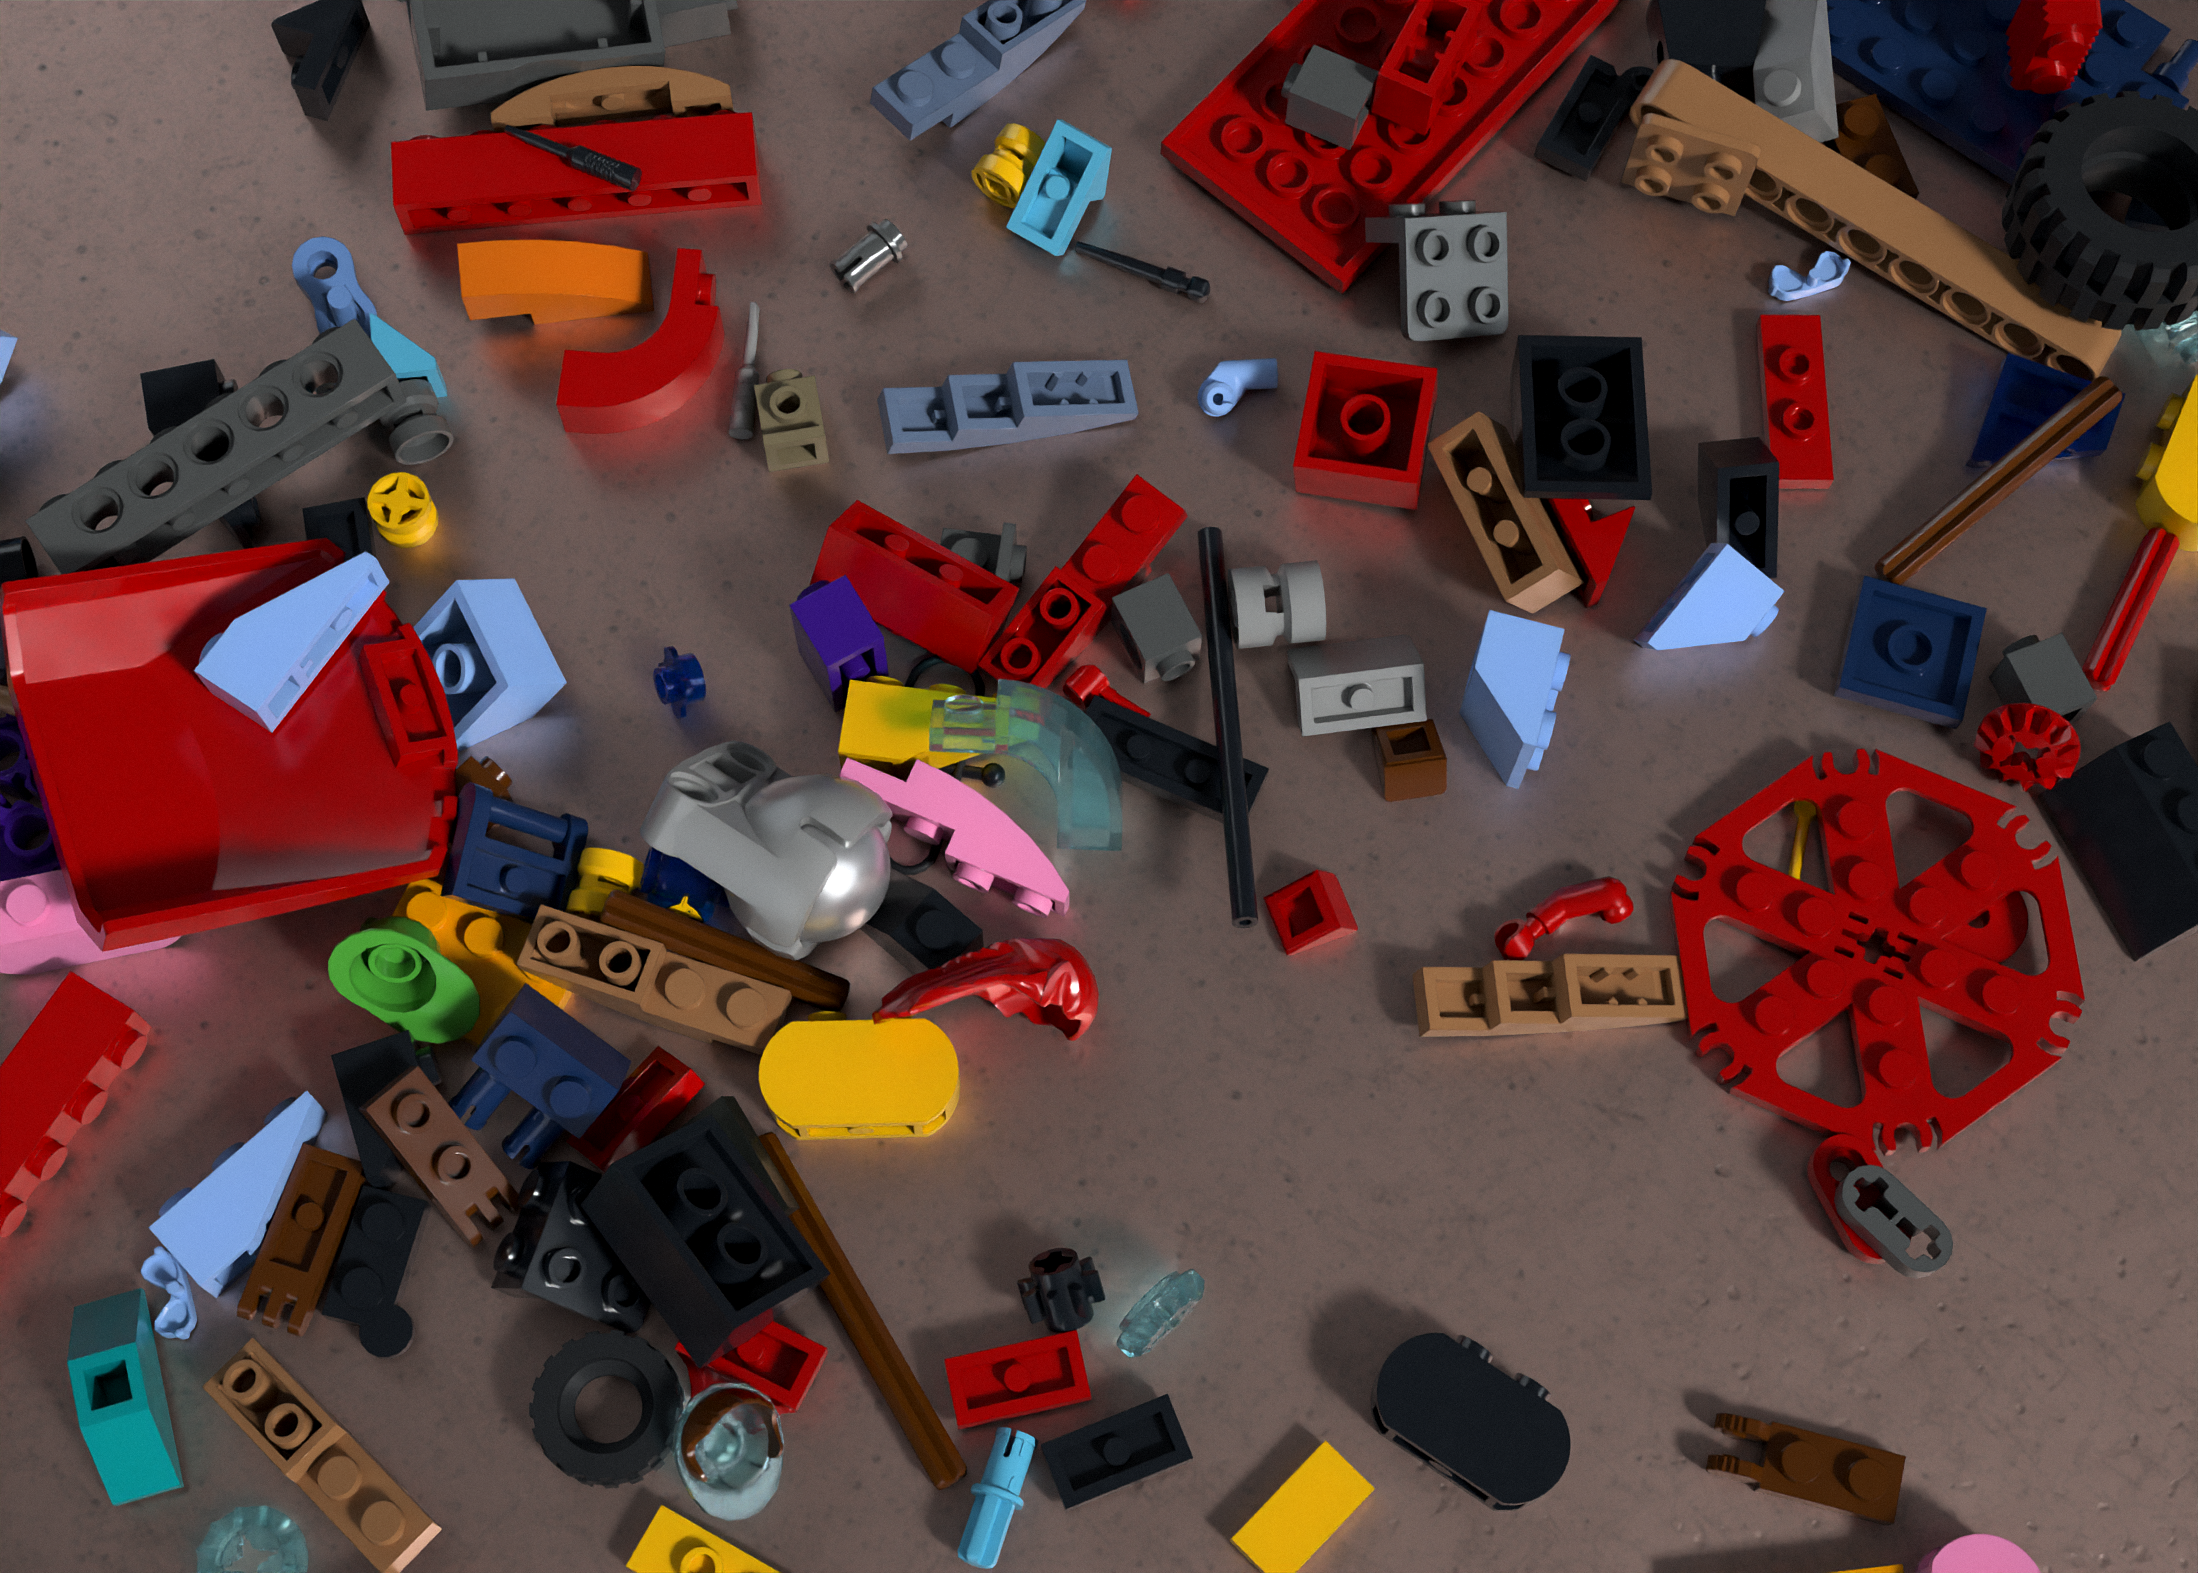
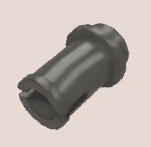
M884 219L879 224L872 221L867 226L869 233L839 258L829 263L832 272L839 281L844 278L847 282L844 283V287L853 294L891 260L898 263L903 259L901 252L908 247L907 241L897 227L888 219Z

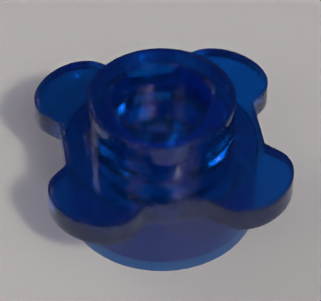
M668 646L664 648V661L659 663L658 667L654 669L653 680L660 701L664 705L671 703L676 718L681 719L687 716V705L705 700L706 684L702 668L695 655L692 653L678 655L674 646Z

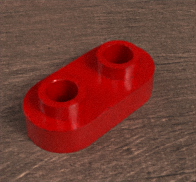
M1850 1134L1833 1135L1824 1140L1811 1154L1807 1165L1809 1182L1846 1249L1863 1262L1870 1264L1885 1263L1886 1261L1860 1238L1837 1213L1834 1197L1835 1190L1840 1181H1837L1830 1172V1165L1833 1162L1844 1164L1849 1172L1860 1166L1874 1165L1882 1168L1883 1166L1874 1150L1863 1139ZM1855 1184L1853 1185L1860 1193L1858 1200L1855 1202L1860 1210L1865 1212L1873 1206L1890 1219L1876 1203L1877 1197L1881 1194L1877 1187L1871 1184L1863 1190ZM1896 1224V1226H1897V1227L1909 1238V1240L1911 1241L1912 1236L1908 1235L1898 1224Z

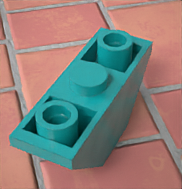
M139 1288L75 1306L67 1357L68 1370L79 1427L112 1505L119 1506L184 1487L145 1290Z

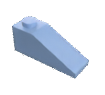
M365 551L234 619L224 633L216 634L207 642L200 654L199 665L195 668L194 672L213 695L273 733L385 589L389 580L377 558Z

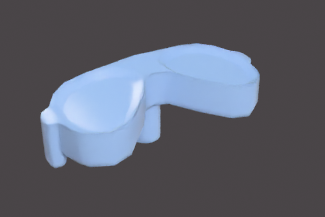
M1825 251L1819 255L1808 276H1802L1784 265H1776L1768 278V293L1779 300L1792 301L1833 289L1842 283L1851 262L1848 258L1843 260L1835 252Z
M162 1246L155 1247V1254L144 1261L140 1272L144 1280L161 1289H165L171 1294L170 1300L154 1321L155 1331L169 1339H188L191 1331L196 1326L197 1314L186 1270L166 1248Z

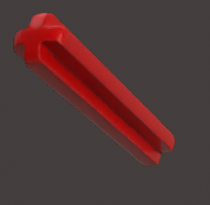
M2151 528L2143 537L2082 666V670L2091 687L2096 691L2106 692L2115 684L2180 545L2178 537L2175 534L2166 532L2162 528Z

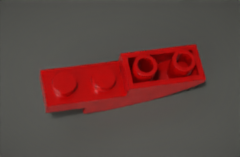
M1136 474L1062 569H1059L1057 566L1054 567L977 665L1011 692L1023 695L1031 702L1082 653L1111 620L1112 598L1141 585L1151 573L1150 563L1188 517L1186 511Z

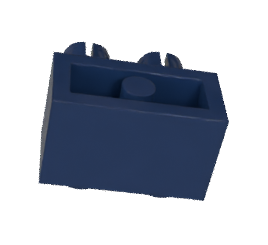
M525 983L486 1031L471 1058L479 1066L457 1095L450 1099L448 1104L459 1119H461L470 1106H475L470 1113L471 1116L464 1125L473 1130H481L511 1090L532 1104L533 1107L511 1134L504 1138L501 1146L503 1151L513 1160L521 1149L528 1145L524 1151L525 1155L518 1164L527 1169H535L540 1163V1159L564 1130L569 1131L578 1139L582 1137L619 1092L632 1061Z

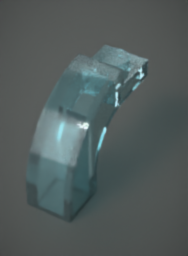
M998 679L996 702H983L980 698L972 695H955L946 700H933L929 727V751L1001 754L1030 764L1046 778L1057 800V849L1122 850L1123 786L1120 768L1108 740L1100 728L1080 708L1048 689L1030 683L1007 679Z

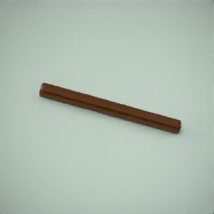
M768 1132L758 1136L800 1206L799 1209L788 1217L831 1273L819 1285L935 1488L943 1490L954 1485L967 1475L966 1464L777 1135L773 1132Z

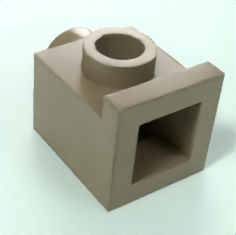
M782 369L769 374L766 377V383L754 385L769 472L829 463L815 375L802 377V373L798 370Z

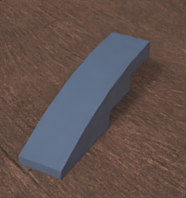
M1127 360L1013 362L1006 374L948 375L942 387L883 388L877 399L887 454L950 451L1011 444L1071 434L1136 419L1139 414Z

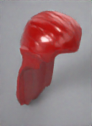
M1015 937L1003 942L990 944L988 947H982L975 952L964 953L962 956L953 958L952 961L950 960L936 969L920 972L903 980L881 998L882 1006L872 1013L874 1025L882 1024L896 1018L915 1015L962 997L978 996L992 1002L1004 1017H1010L1015 1013L1022 1012L1031 1023L1055 1027L1064 1033L1067 1040L1075 1041L1089 1029L1096 1017L1099 992L1091 968L1075 947L1060 939Z

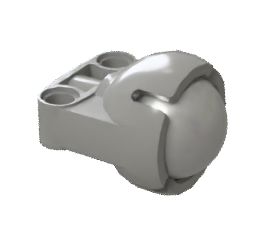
M729 741L710 747L682 761L667 773L640 828L641 836L654 849L666 855L680 858L723 886L733 914L754 942L776 956L795 961L807 957L823 941L839 939L861 928L880 907L890 881L891 864L887 842L892 830L890 818L893 814L879 794L856 780L828 773L793 777L777 767L776 763L765 752L744 742Z

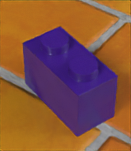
M846 575L831 583L828 580H822L808 586L798 595L797 601L789 604L799 653L835 713L846 706L850 680L866 682V679L871 676L889 677L884 636Z

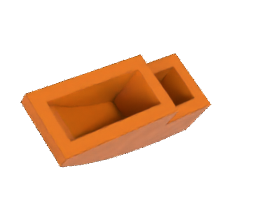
M494 240L457 243L461 298L470 321L531 314L534 325L654 311L648 252L611 245L557 240Z

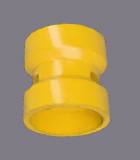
M1007 123L994 140L995 150L992 154H985L981 157L971 171L972 179L977 187L991 200L1002 206L1015 208L1046 143L1030 129L1016 123Z
M585 848L581 853L577 867L581 875L579 888L570 893L565 912L603 924L600 921V914L608 895L612 890H620L631 895L632 890L638 888L641 884L645 869L644 864L638 859L618 851L604 848Z

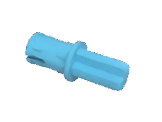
M997 1427L996 1438L980 1484L975 1483L972 1485L971 1493L976 1497L957 1551L958 1558L978 1568L992 1569L997 1563L1014 1510H1022L1024 1501L1019 1497L1033 1452L1038 1445L1036 1438L1017 1430L1016 1436H1012V1429L1008 1427Z

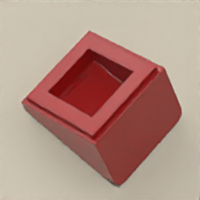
M1316 869L1263 897L1288 956L1337 940L1358 930L1357 923L1340 883L1333 873Z

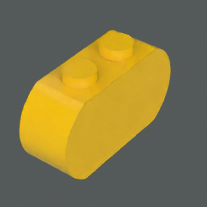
M2197 374L2181 396L2173 392L2168 396L2155 425L2164 429L2158 445L2153 442L2149 444L2135 473L2136 477L2144 479L2135 504L2145 527L2148 530L2158 527L2166 532L2175 534L2180 543L2178 549L2198 552Z
M815 1012L808 1015V1021H793L782 1027L766 1045L759 1065V1084L768 1111L776 1125L795 1140L929 1137L940 1130L955 1111L960 1095L958 1059L950 1039L931 1021L925 1018L913 1019V1015L874 1025L873 1020H847V1015L840 1012Z

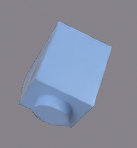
M1711 543L1633 640L1642 648L1652 650L1745 641L1749 635L1753 637L1759 636L1773 622L1779 611V608L1774 604L1785 591L1729 544Z

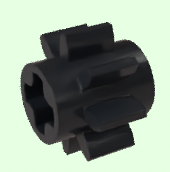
M1054 1248L1038 1254L1030 1261L1028 1266L1031 1277L1017 1281L1030 1323L1035 1324L1044 1320L1045 1327L1049 1331L1056 1333L1074 1331L1088 1324L1094 1316L1091 1303L1101 1302L1106 1298L1099 1272L1095 1270L1092 1257L1089 1256L1079 1261L1076 1251L1070 1248Z

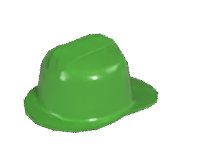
M388 916L381 919L369 917L361 925L359 932L348 935L335 945L328 959L329 979L337 992L352 1003L366 1009L398 1032L409 1030L417 1041L439 1044L458 1040L472 1030L480 1015V996L472 979L456 964L441 955L440 945L432 931L419 921L399 916Z

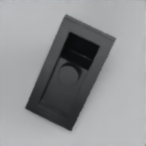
M318 0L276 18L271 24L282 52L297 58L292 69L291 85L295 89L306 116L328 121L370 26L362 0Z

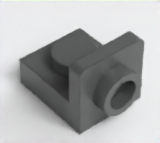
M1004 522L1002 535L943 528L941 546L1009 583H1023L1027 546L1017 545L1016 524Z

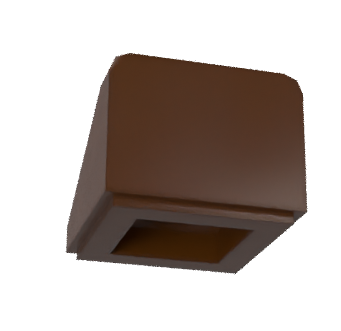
M1433 719L1371 728V737L1381 787L1386 801L1394 802L1445 793L1447 789V757Z

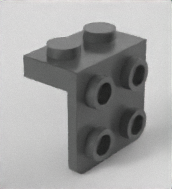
M1476 200L1440 201L1439 213L1425 214V203L1390 204L1389 216L1365 218L1366 242L1399 243L1401 333L1406 340L1430 341L1499 335L1506 331L1509 324L1507 212L1476 211Z

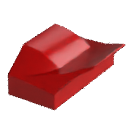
M774 1321L747 1342L702 1368L697 1366L680 1341H678L674 1348L687 1366L691 1384V1401L698 1404L706 1396L719 1389L728 1387L741 1388L759 1394L770 1401L774 1406L776 1417L784 1413H795L798 1411L829 1353L827 1347ZM749 1404L740 1405L722 1416L755 1434L765 1426L762 1416Z

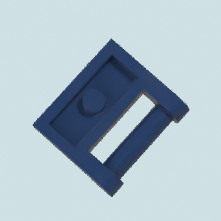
M472 782L467 783L458 796L456 814L458 823L440 896L530 923L534 922L540 905L565 912L570 893L576 889L579 876L577 867L581 853L585 849L588 836V822L586 819L564 813L560 817L494 797L491 788ZM488 822L552 841L554 848L553 858L485 837Z

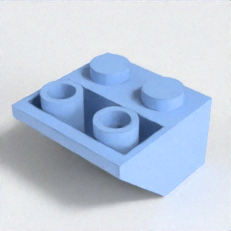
M1489 610L1472 660L1459 713L1505 785L1519 789L1527 769L1538 771L1544 749L1547 750L1557 715V712H1553L1558 691L1561 692L1566 678L1571 654L1560 652L1565 629Z

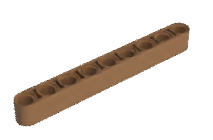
M1673 59L1663 60L1657 66L1630 108V118L1638 130L1643 116L1653 113L1758 145L1761 153L1744 193L1745 195L2059 383L2076 389L2087 387L2099 377L2120 340L2121 330L2101 328L2102 321L2088 318L2087 322L2084 323L2070 317L2071 310L2057 303L2053 307L2042 299L2039 295L2041 288L2035 282L2028 285L2017 270L2018 260L2012 259L2008 254L1682 61Z

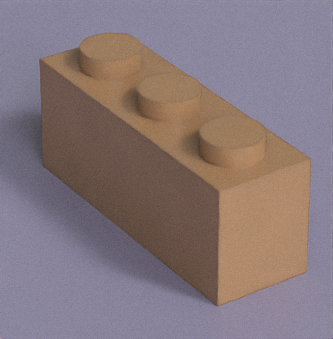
M1478 411L1427 443L1505 602L1533 614L1585 583L1543 499L1524 498L1515 444L1505 426Z

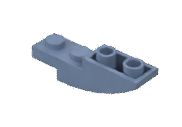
M988 0L962 17L958 34L872 88L870 104L910 141L940 121H943L951 128L984 105L1041 56L1084 10L1086 0Z

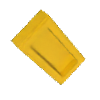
M1325 1440L1231 1538L1230 1542L1261 1573H1296L1365 1501L1375 1488Z

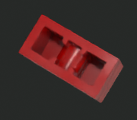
M1418 0L1378 72L1371 112L1425 136L1475 44L1483 4L1475 0Z

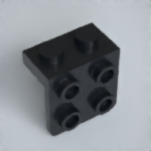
M572 1161L539 1163L538 1168L527 1176L520 1189L518 1205L522 1209L514 1230L503 1238L496 1251L493 1268L497 1273L491 1288L514 1298H540L615 1330L624 1331L625 1333L637 1332L644 1323L651 1301L581 1207L582 1202L603 1175Z

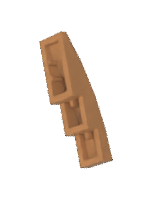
M1562 954L1553 961L1492 960L1482 968L1422 967L1412 974L1419 1037L1560 1033L1681 1022L1688 1018L1679 955Z

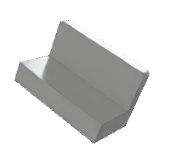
M1410 635L1293 648L1287 651L1288 664L1295 679L1298 727L1302 737L1427 721L1424 663Z

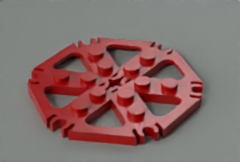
M1865 749L1856 750L1853 756V767L1855 770L1851 774L1838 772L1833 764L1832 752H1824L1818 766L1820 780L1817 778L1813 768L1812 755L1696 835L1692 845L1697 846H1689L1684 860L1700 867L1704 877L1693 881L1684 876L1677 875L1671 888L1675 893L1670 892L1668 901L1676 955L1680 956L1688 1011V1018L1686 1019L1688 1040L1690 1042L1698 1033L1705 1030H1714V1032L1702 1038L1695 1053L1699 1058L1707 1055L1713 1049H1721L1729 1054L1731 1064L1722 1069L1716 1077L1720 1085L1735 1080L1741 1070L1749 1074L1742 1083L1733 1086L1729 1091V1094L1828 1137L1837 1134L1857 1136L1867 1142L1874 1152L1877 1149L1873 1141V1128L1879 1129L1878 1146L1884 1156H1890L1896 1151L1894 1131L1900 1128L1911 1131L1915 1136L1918 1153L1926 1152L1931 1147L1933 1139L1932 1129L1928 1124L1930 1122L1937 1136L1938 1150L2057 1064L2062 1057L2049 1053L2062 1054L2070 1044V1040L2053 1033L2049 1025L2052 1018H2059L2074 1024L2081 1016L2082 1010L2079 1007L2085 1001L2059 857L2057 856L2051 864L2034 869V866L2042 862L2052 846L2047 840L2034 849H2024L2018 845L2015 835L2019 834L2029 823L2030 820L2026 815L2016 816L2008 822L2005 828L1997 825L2001 819L2012 815L2017 806L1878 749H1875L1871 756L1875 766V774L1868 773L1870 759ZM1907 791L1966 816L1972 826V835L1967 842L1899 888L1886 811V800L1895 792ZM1801 800L1813 804L1816 807L1829 892L1750 859L1743 850V837L1794 801ZM2024 891L2033 896L2038 903L2048 955V965L2041 974L2034 976L2025 975L1944 940L2012 892ZM1850 915V916L1855 917V918H1857V919H1859V920H1862L1863 923H1862V922H1859V921H1857V920H1854V919H1852V918H1850V917H1848V916ZM1716 919L1803 957L1743 1000L1736 1003H1727L1718 999L1711 988L1703 934L1704 927L1711 920ZM1873 934L1879 935L1884 939L1882 949L1891 954V958L1880 956L1875 964L1863 959L1865 948L1857 944V940L1868 942ZM1898 937L1905 938V939H1907V940H1909V941H1912V942H1914V943H1916V944L1914 945V944L1909 943V942H1907V941H1904V940H1902V939H1900V938H1898ZM1919 1006L2010 1044V1061L1961 1097L1948 1098L1941 1095L1932 1083ZM1847 1009L1863 1099L1860 1104L1850 1108L1840 1107L1785 1083L1779 1077L1776 1070L1777 1059Z

